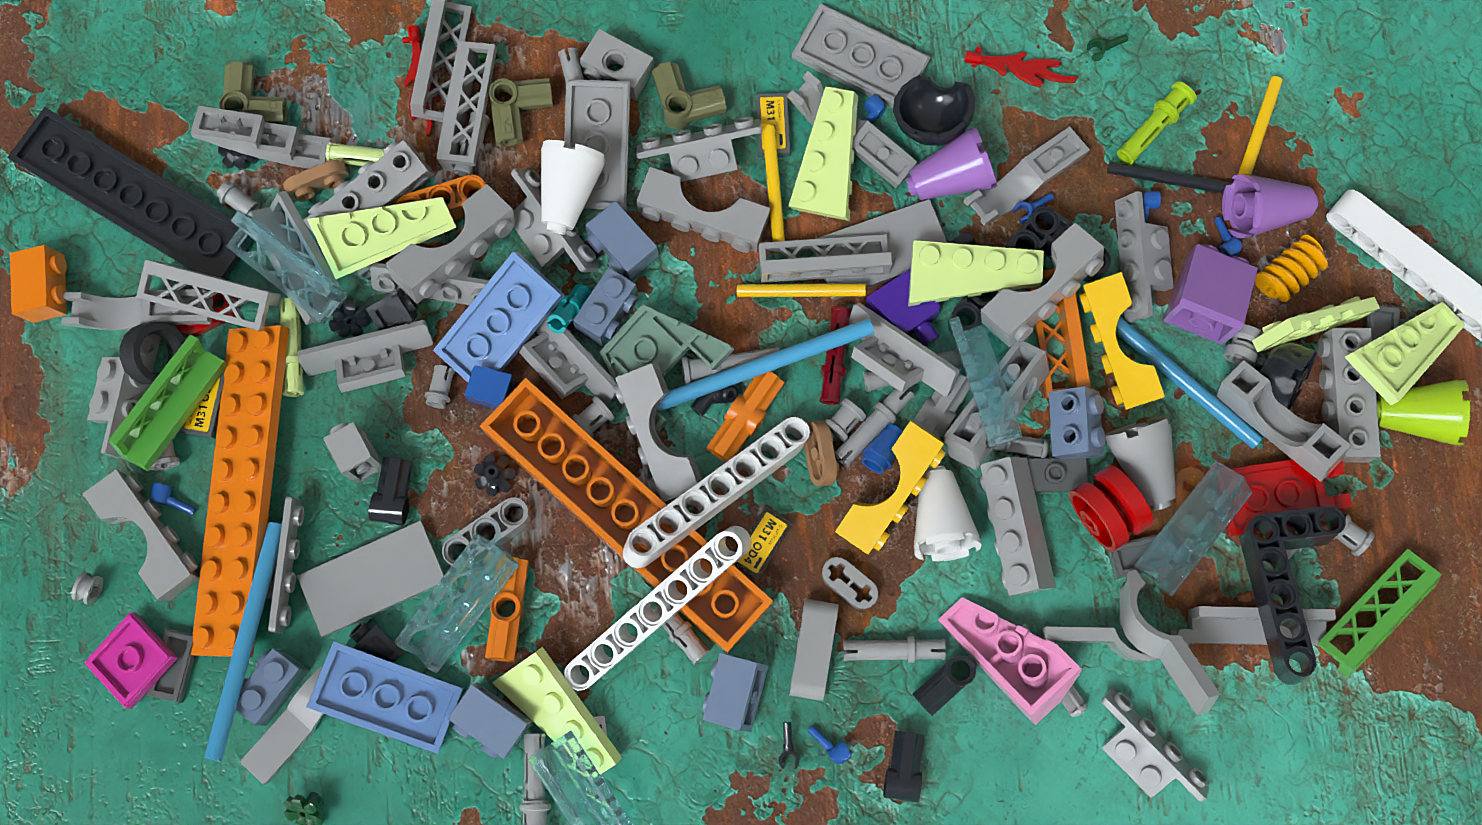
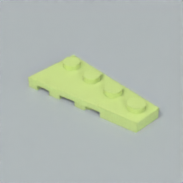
M825 87L789 202V207L793 210L850 221V209L848 208L849 195H852L850 175L851 164H854L852 145L853 136L856 134L858 95L854 91Z
M443 197L307 219L335 279L394 255L411 243L417 245L457 227Z
M914 240L912 243L908 306L920 305L922 302L946 301L950 298L967 295L968 297L978 296L986 292H1000L1004 288L1016 290L1040 286L1043 279L1044 251Z
M1359 296L1342 302L1339 306L1328 305L1312 313H1303L1288 318L1283 322L1277 321L1262 328L1264 334L1252 341L1257 352L1360 320L1380 309L1375 297L1360 300Z
M1441 302L1350 353L1345 358L1390 405H1393L1402 399L1462 330L1465 324L1444 302Z
M543 647L492 682L593 779L615 766L622 759L619 752Z

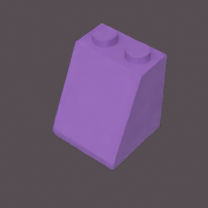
M1196 244L1186 257L1162 321L1223 345L1243 328L1258 268L1249 265V262L1244 258L1237 256L1229 257L1219 253V250L1214 246Z

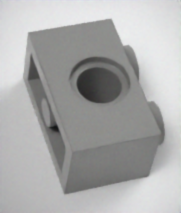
M598 29L580 58L583 75L588 80L629 81L631 83L630 98L635 101L652 76L651 71L654 69L653 57ZM614 64L623 66L619 71L609 70V67Z
M345 422L333 427L330 430L331 434L323 438L341 474L355 484L381 471L382 460L369 435L354 422L350 424Z

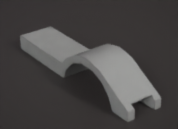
M807 71L802 77L805 83L797 92L791 90L787 97L813 126L824 89L821 81ZM856 119V134L853 136L852 145L854 154L896 188L917 161L868 120Z
M1069 126L1023 158L1016 167L997 182L998 187L983 191L978 189L965 198L964 203L967 207L971 206L981 218L980 222L985 226L1013 211L1017 203L1026 201L1040 187L1086 156L1090 149Z
M194 289L177 291L186 304L199 298ZM202 289L204 294L210 291L207 289ZM149 290L148 294L158 296L166 290ZM64 292L63 299L72 301L71 317H64L61 321V324L64 326L125 331L130 330L131 326L149 322H166L170 325L212 324V318L142 300L136 298V296L109 298L89 295L83 292ZM172 295L167 297V299L174 300ZM212 296L211 298L208 299V301L210 302L211 306L213 307V296ZM202 303L197 306L205 309Z
M1136 569L1129 571L1125 585L1119 590L1120 623L1125 636L1138 650L1150 657L1161 660L1197 716L1208 713L1218 699L1219 691L1181 636L1160 632L1144 620L1138 610L1137 596L1146 583Z
M1043 627L1039 629V637L1053 643L1107 644L1112 652L1124 660L1138 663L1158 660V658L1150 657L1145 653H1139L1128 648L1119 639L1115 628ZM1178 629V631H1171L1170 635L1181 636L1186 644H1189L1198 639V630Z
M322 666L302 685L283 714L240 761L264 785L270 783L310 738L324 715L321 712L306 708Z

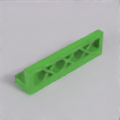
M189 335L109 438V443L121 457L149 471L227 367L226 362L205 351L199 339Z
M1407 549L1319 641L1318 646L1340 663L1338 670L1349 679L1437 586L1442 574ZM1407 561L1423 572L1417 580L1401 581L1400 568ZM1395 575L1396 581H1389ZM1402 587H1410V588L1403 594V588H1402ZM1381 588H1397V602L1395 604H1379L1378 591ZM1373 598L1374 604L1366 605ZM1359 611H1375L1376 624L1373 627L1357 628L1355 616ZM1380 611H1387V612L1381 617ZM1351 621V628H1344ZM1352 634L1354 647L1346 655L1330 643L1337 635ZM1358 634H1365L1361 638V640L1358 641Z

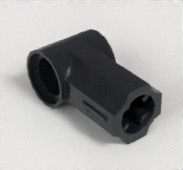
M383 457L377 492L372 494L370 500V521L405 525L409 513V497L407 493L413 466L411 461L396 457Z
M954 656L948 659L912 695L933 716L960 690L973 681L976 675V666L967 656ZM956 661L963 662L968 668V675L962 681L954 679L951 675V666Z
M894 731L890 767H887L884 780V798L914 803L919 802L922 787L920 765L924 735Z

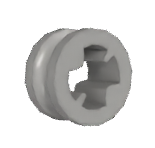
M82 572L73 585L72 599L75 601L83 599L84 604L87 605L94 604L102 591L103 578L99 576L92 578L91 573Z

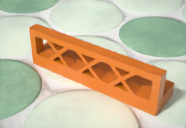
M1056 267L1053 270H1043V279H1051ZM1037 286L1029 287L1028 289L1033 291L1037 289ZM1076 293L1068 299L1064 297L1057 303V308L1054 312L1058 314L1059 323L1054 329L1042 322V319L1034 325L1037 347L1046 351L1047 362L1049 361L1054 365L1051 370L1049 369V375L1043 381L1045 398H1049V392L1083 386L1091 387ZM1059 327L1061 330V335L1056 332ZM1044 331L1049 334V336L1046 339L1044 337ZM1051 337L1063 345L1064 354L1059 360H1056L1047 353L1046 344ZM1064 358H1065V361H1066V366H1064V365L1061 363ZM1056 368L1068 376L1070 387L1052 388L1051 375Z

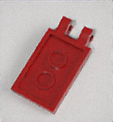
M1293 459L1219 470L1214 473L1228 537L1240 535L1244 527L1255 516L1260 514L1322 506H1333L1340 511L1352 507L1350 493L1327 497L1324 480L1339 478L1340 475L1345 474L1342 461L1322 482ZM1253 529L1254 533L1261 532L1257 529Z

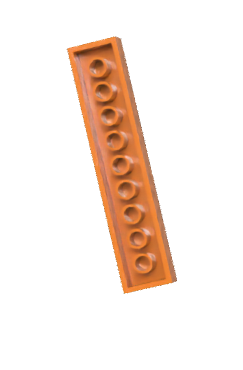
M527 378L480 425L487 436L623 560L622 551L629 534L640 524L667 506ZM659 525L661 530L666 533L674 532L670 525ZM693 531L649 565L643 568H632L656 588L708 542L696 531ZM632 544L638 552H648L644 544ZM701 558V568L706 573L711 574L713 570L711 562ZM732 565L685 605L680 612L726 654H729L772 606L773 600ZM676 580L678 592L687 595L686 584Z

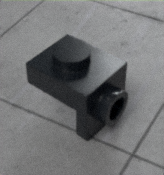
M401 288L366 307L368 314L379 331L406 323L410 324L418 316L416 313L418 310L417 304Z

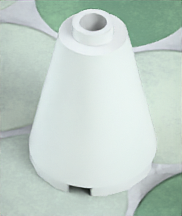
M546 140L543 141L541 148V222L547 225V231L564 235L566 230L574 229L605 165L606 158H604V154L580 144L575 143V147L564 146L565 141Z
M937 466L936 469L933 467L928 468L926 473L923 474L927 482L920 490L918 496L914 539L915 556L918 559L924 560L923 554L931 555L932 561L939 562L969 556V549L973 547L976 548L977 552L982 545L981 539L953 472L946 470L944 466Z

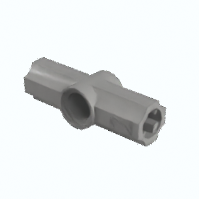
M959 373L952 393L945 397L935 390L932 397L927 398L914 421L941 439L956 416L955 411L968 394L972 383L967 377Z

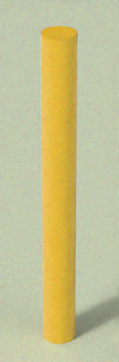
M1278 76L1270 78L1238 175H1252L1283 79Z
M765 125L762 126L772 242L785 241L775 126Z
M866 283L737 284V297L866 296Z

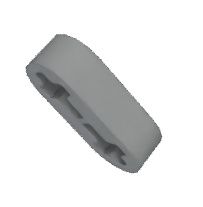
M835 557L829 559L823 566L821 576L824 583L852 607L858 610H865L875 604L878 598L876 585L848 561ZM841 565L844 568L843 576L849 580L848 584L839 578L832 581L829 578L831 571L828 568L830 566L837 568ZM853 583L859 589H863L865 586L870 589L868 596L871 600L869 602L866 600H862L860 603L855 600L857 593L850 585Z

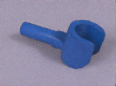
M876 94L871 96L864 105V108L870 113L865 120L872 124L875 119L880 118L884 114V102Z
M1148 191L1142 195L1145 223H1147L1149 209H1159L1161 194L1158 191Z
M1049 193L1030 204L1019 202L1014 206L1013 213L1020 209L1026 210L1028 215L1019 220V223L1024 224L1036 209L1054 200V197Z
M1221 216L1216 217L1214 222L1225 242L1218 247L1219 253L1229 257L1238 256L1242 248L1240 240L1236 237L1232 238Z
M160 483L153 484L150 494L152 500L159 504L175 507L189 515L195 513L196 508L170 497L173 487Z
M814 725L809 728L808 732L823 746L834 763L842 764L851 758V753L843 741L833 746L830 740Z

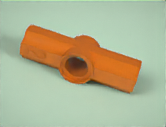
M771 371L754 377L743 395H739L728 409L724 417L725 421L708 444L707 450L723 462H728L736 456L748 437H752L764 421L767 409L784 386V382Z
M516 557L499 558L494 598L490 604L491 620L485 654L486 659L515 662L520 624L524 616L523 602L529 567L528 560ZM507 601L514 602L516 605L515 612L509 617H501L499 614L500 606Z

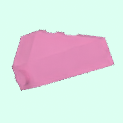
M963 597L938 619L943 627L1034 725L1040 722L1061 702L1082 671V668L1057 644L1047 639L1044 640L1030 633L1027 629L1019 625L1016 626Z

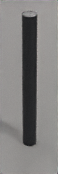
M1109 161L1107 167V174L1224 194L1226 185H1232V182Z

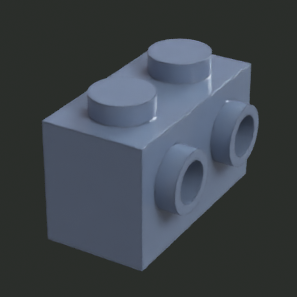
M616 201L586 224L589 235L586 238L588 243L597 253L603 251L609 257L607 263L611 269L620 275L624 274L628 280H632L659 257L657 246Z
M608 267L573 319L576 331L604 347L608 339L611 340L621 327L620 322L625 314H629L636 306L639 299L636 284Z
M1086 386L1049 392L1052 457L1075 459L1103 456L1106 436L1101 423L1104 403L1100 392Z
M274 648L270 652L265 651L255 662L254 667L256 670L249 679H244L236 706V711L254 725L267 726L309 672L307 668L288 653Z
M720 653L719 659L714 662L711 677L713 682L710 692L706 694L703 701V720L738 731L752 732L769 665Z
M478 682L471 684L448 717V720L454 723L452 727L454 731L464 738L470 739L472 736L482 743L480 748L495 759L499 756L503 759L508 757L533 722Z

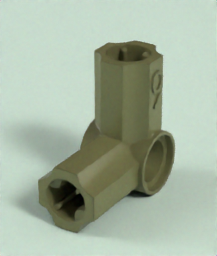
M236 61L225 65L223 95L219 100L220 109L233 111L236 108H243L240 112L263 115L264 121L267 123L286 125L288 111L285 97L253 96L254 67L244 62Z
M666 62L652 69L651 74L663 109V119L670 129L682 130L690 122L726 114L725 97L719 85L687 93L678 64ZM673 108H681V109H683L684 111H683V112H680V113H676V112H673L671 109H673Z
M549 78L515 82L508 79H498L491 84L489 97L496 146L514 147L524 142L520 117L521 110L553 107ZM501 93H508L512 96L507 102H500L496 99Z

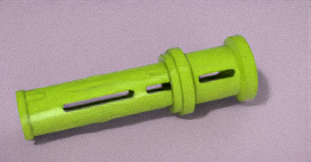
M1181 81L1174 82L1169 94L1163 100H1158L1155 103L1154 112L1118 149L1117 155L1124 163L1132 165L1168 124L1171 125L1178 121L1180 118L1179 114L1187 105L1193 104L1197 99L1192 88Z

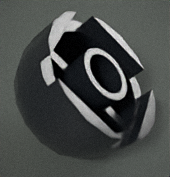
M1295 343L1281 344L1274 347L1268 355L1262 353L1255 369L1270 380L1275 399L1290 410L1302 391L1300 387L1310 375L1317 353L1315 350Z

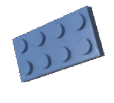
M513 251L433 351L466 382H469L475 365L502 372L565 294L521 254Z
M333 641L306 708L438 754L450 723L448 717L455 709L463 688Z

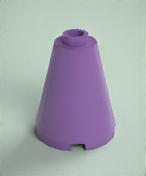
M976 127L967 130L909 170L911 176L905 178L911 196L918 194L919 199L924 200L998 187L987 152L984 150L983 145L980 144L982 140Z
M1250 174L1234 175L1232 179L1235 180L1232 185H1226L1222 199L1224 221L1230 220L1233 229L1228 230L1236 238H1250L1310 218L1318 207V197L1309 186Z

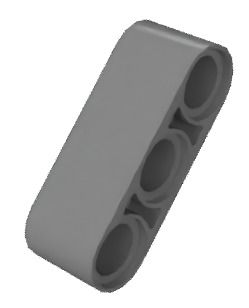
M516 497L504 500L451 536L442 547L444 560L457 569H467L530 525L532 521L530 508L523 500ZM512 508H523V517L518 522L508 521L507 515ZM486 526H494L496 530L494 538L488 542L481 541V530ZM458 545H466V557L463 560L454 561L452 557L454 548Z
M805 599L789 696L823 701L838 614V604Z

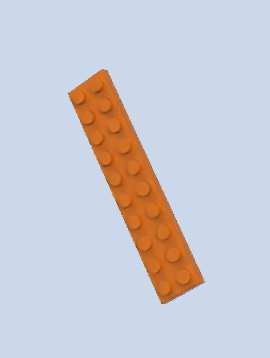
M282 325L264 326L263 331L251 328L229 329L225 358L227 367L224 371L225 380L220 400L193 627V645L190 655L232 657L268 525L289 328ZM254 644L252 647L250 658H253Z

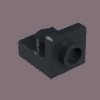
M372 618L367 623L364 621L359 623L349 635L351 638L348 641L349 647L392 663L404 653V650Z

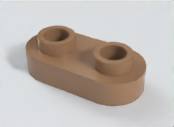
M330 160L291 176L283 183V186L292 200L304 202L313 198L317 192L325 189H335L348 177V172L343 161Z
M824 421L807 422L810 434L804 444L810 479L816 486L832 485L839 474V464L835 459L832 443V430Z

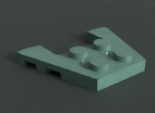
M642 304L603 347L600 354L614 379L625 373L657 362L663 377H665L689 349L695 352L712 370H716L735 348L726 342ZM657 409L655 427L658 433L669 420Z

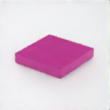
M129 612L84 664L124 708L132 709L178 657L137 613Z

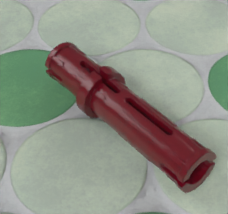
M841 306L831 308L829 332L849 325L851 309ZM847 344L826 351L825 365L821 366L820 372L823 375L820 403L826 405L840 404L842 378L846 377L847 371L844 367Z

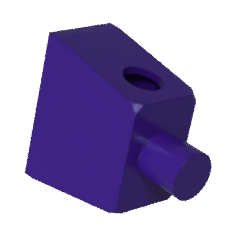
M910 268L869 295L866 299L865 307L907 335L915 334L921 344L927 347L940 337L930 322L938 317L941 309L938 302L935 301L908 306Z

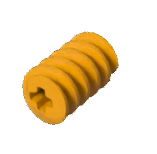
M1302 235L1299 241H1295L1289 249L1281 253V256H1277L1271 264L1262 269V272L1256 274L1255 284L1257 288L1269 298H1277L1282 302H1287L1290 299V293L1296 294L1300 291L1299 285L1305 287L1309 283V278L1314 279L1319 275L1318 270L1324 271L1328 267L1323 248L1310 235Z

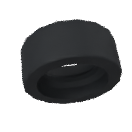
M166 322L142 323L132 327L123 336L119 347L120 361L124 371L131 379L141 384L153 383L160 372L152 373L143 365L140 357V347L143 339L150 334L159 335L164 340L168 349V363L185 342V337L176 327Z

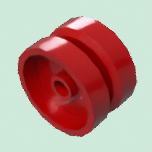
M1108 465L1093 476V484L1085 481L1069 492L1070 502L1079 520L1092 537L1111 552L1116 551L1129 541V532L1137 535L1153 525V515L1145 498L1126 474L1115 466Z

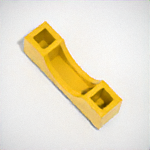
M1122 272L1083 285L1084 293L1080 294L1079 298L1084 312L1091 311L1095 324L1089 325L1095 343L1102 342L1105 355L1100 356L1106 375L1112 373L1116 385L1111 387L1116 404H1123L1126 410L1165 397L1154 365H1143L1130 360L1121 351L1117 343L1116 325L1118 319L1132 304Z
M911 420L892 447L901 471L896 491L889 498L878 503L855 502L835 532L866 554H869L873 548L879 551L890 536V534L885 532L890 522L894 521L898 524L909 508L903 504L910 493L917 496L927 482L923 474L929 465L936 469L946 454L941 449L945 442Z

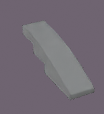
M198 106L191 130L192 137L260 159L306 169L327 162L326 148L327 144L331 142V138L299 134L297 127L267 123L264 121L263 115Z

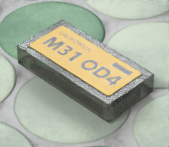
M765 506L748 533L751 538L750 549L733 565L758 581L792 528L793 523Z

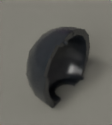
M918 75L905 83L894 98L893 113L900 130L908 138L928 146H941L948 144L966 131L973 119L976 98L968 83L955 81L952 87L944 88L933 83L930 77Z

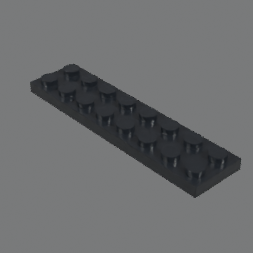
M46 107L43 108L7 157L14 164L189 270L227 279L256 238V235L249 229Z

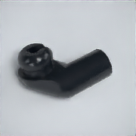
M734 385L706 394L696 398L690 408L703 417L712 404L734 402L738 397V390Z

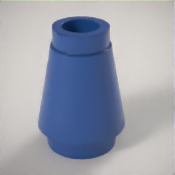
M888 424L863 450L862 463L868 469L878 474H883L886 469H891L896 456L892 451V447L903 431L893 424Z

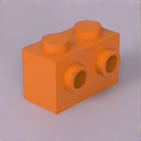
M46 245L10 253L11 307L13 315L32 323L67 315V300L63 299L64 292H67L65 278L67 264L64 254Z

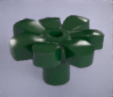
M311 792L306 799L299 794L295 795L294 798L289 796L284 802L287 808L284 815L289 821L297 819V825H322L325 821V815L318 811L322 798L315 792Z

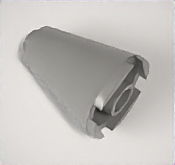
M1169 416L1146 419L1147 422L1136 424V422L1109 431L1105 435L1106 443L1123 472L1135 484L1153 511L1171 506L1170 500L1176 498L1172 428Z

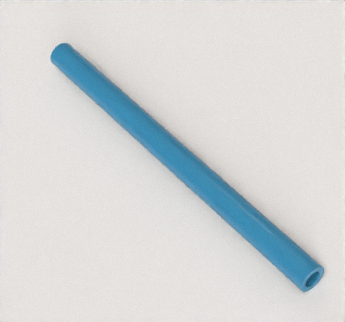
M1078 298L1077 302L1082 305L1080 298ZM1119 317L1116 325V335L1150 364L1154 365L1156 369L1251 449L1263 439L1261 434L1124 319Z
M868 318L669 390V394L658 406V411L875 334L871 320Z
M269 522L205 751V759L222 761L279 551L282 524Z

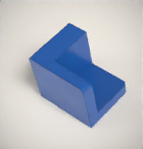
M475 365L464 396L470 403L496 409L513 392L516 381L511 374Z

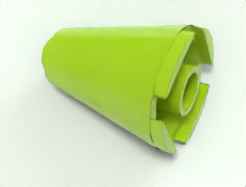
M1451 380L1413 387L1409 389L1399 402L1390 405L1379 394L1376 400L1378 426L1447 444L1464 445L1460 437H1467L1470 400L1463 399L1462 391H1469L1466 380Z

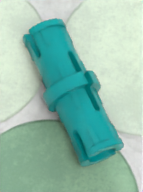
M577 284L569 295L561 299L556 306V310L547 318V321H549L547 326L552 332L560 334L567 329L590 296V289L583 284Z

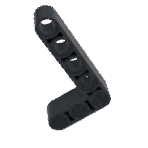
M1044 206L1040 207L1031 214L1004 248H1016L1017 244H1024L1029 250H1043L1052 256V243L1073 224L1054 209ZM1035 221L1046 222L1049 230L1039 229ZM1105 248L1103 266L1092 277L1087 275L1083 281L1089 283L1097 281L1109 269L1111 256ZM993 291L987 293L991 296L992 300L999 292ZM964 296L955 306L948 319V329L951 334L957 338L970 337L981 325V309L989 302H983L977 296ZM956 316H968L971 319L972 325H960L957 322Z
M1333 506L1260 514L1255 516L1244 527L1239 536L1274 672L1277 678L1287 685H1296L1302 682L1315 671L1317 664L1286 550L1323 546L1329 544L1345 528L1346 518L1338 508ZM1319 521L1328 524L1330 531L1324 529ZM1286 525L1294 527L1298 535L1290 533ZM1253 529L1261 531L1265 539L1258 538L1254 534ZM1262 561L1269 562L1273 566L1274 572L1266 570ZM1271 593L1279 595L1283 605L1275 603ZM1280 626L1288 628L1292 638L1285 637L1281 633ZM1289 659L1299 663L1301 672L1294 671L1291 668Z

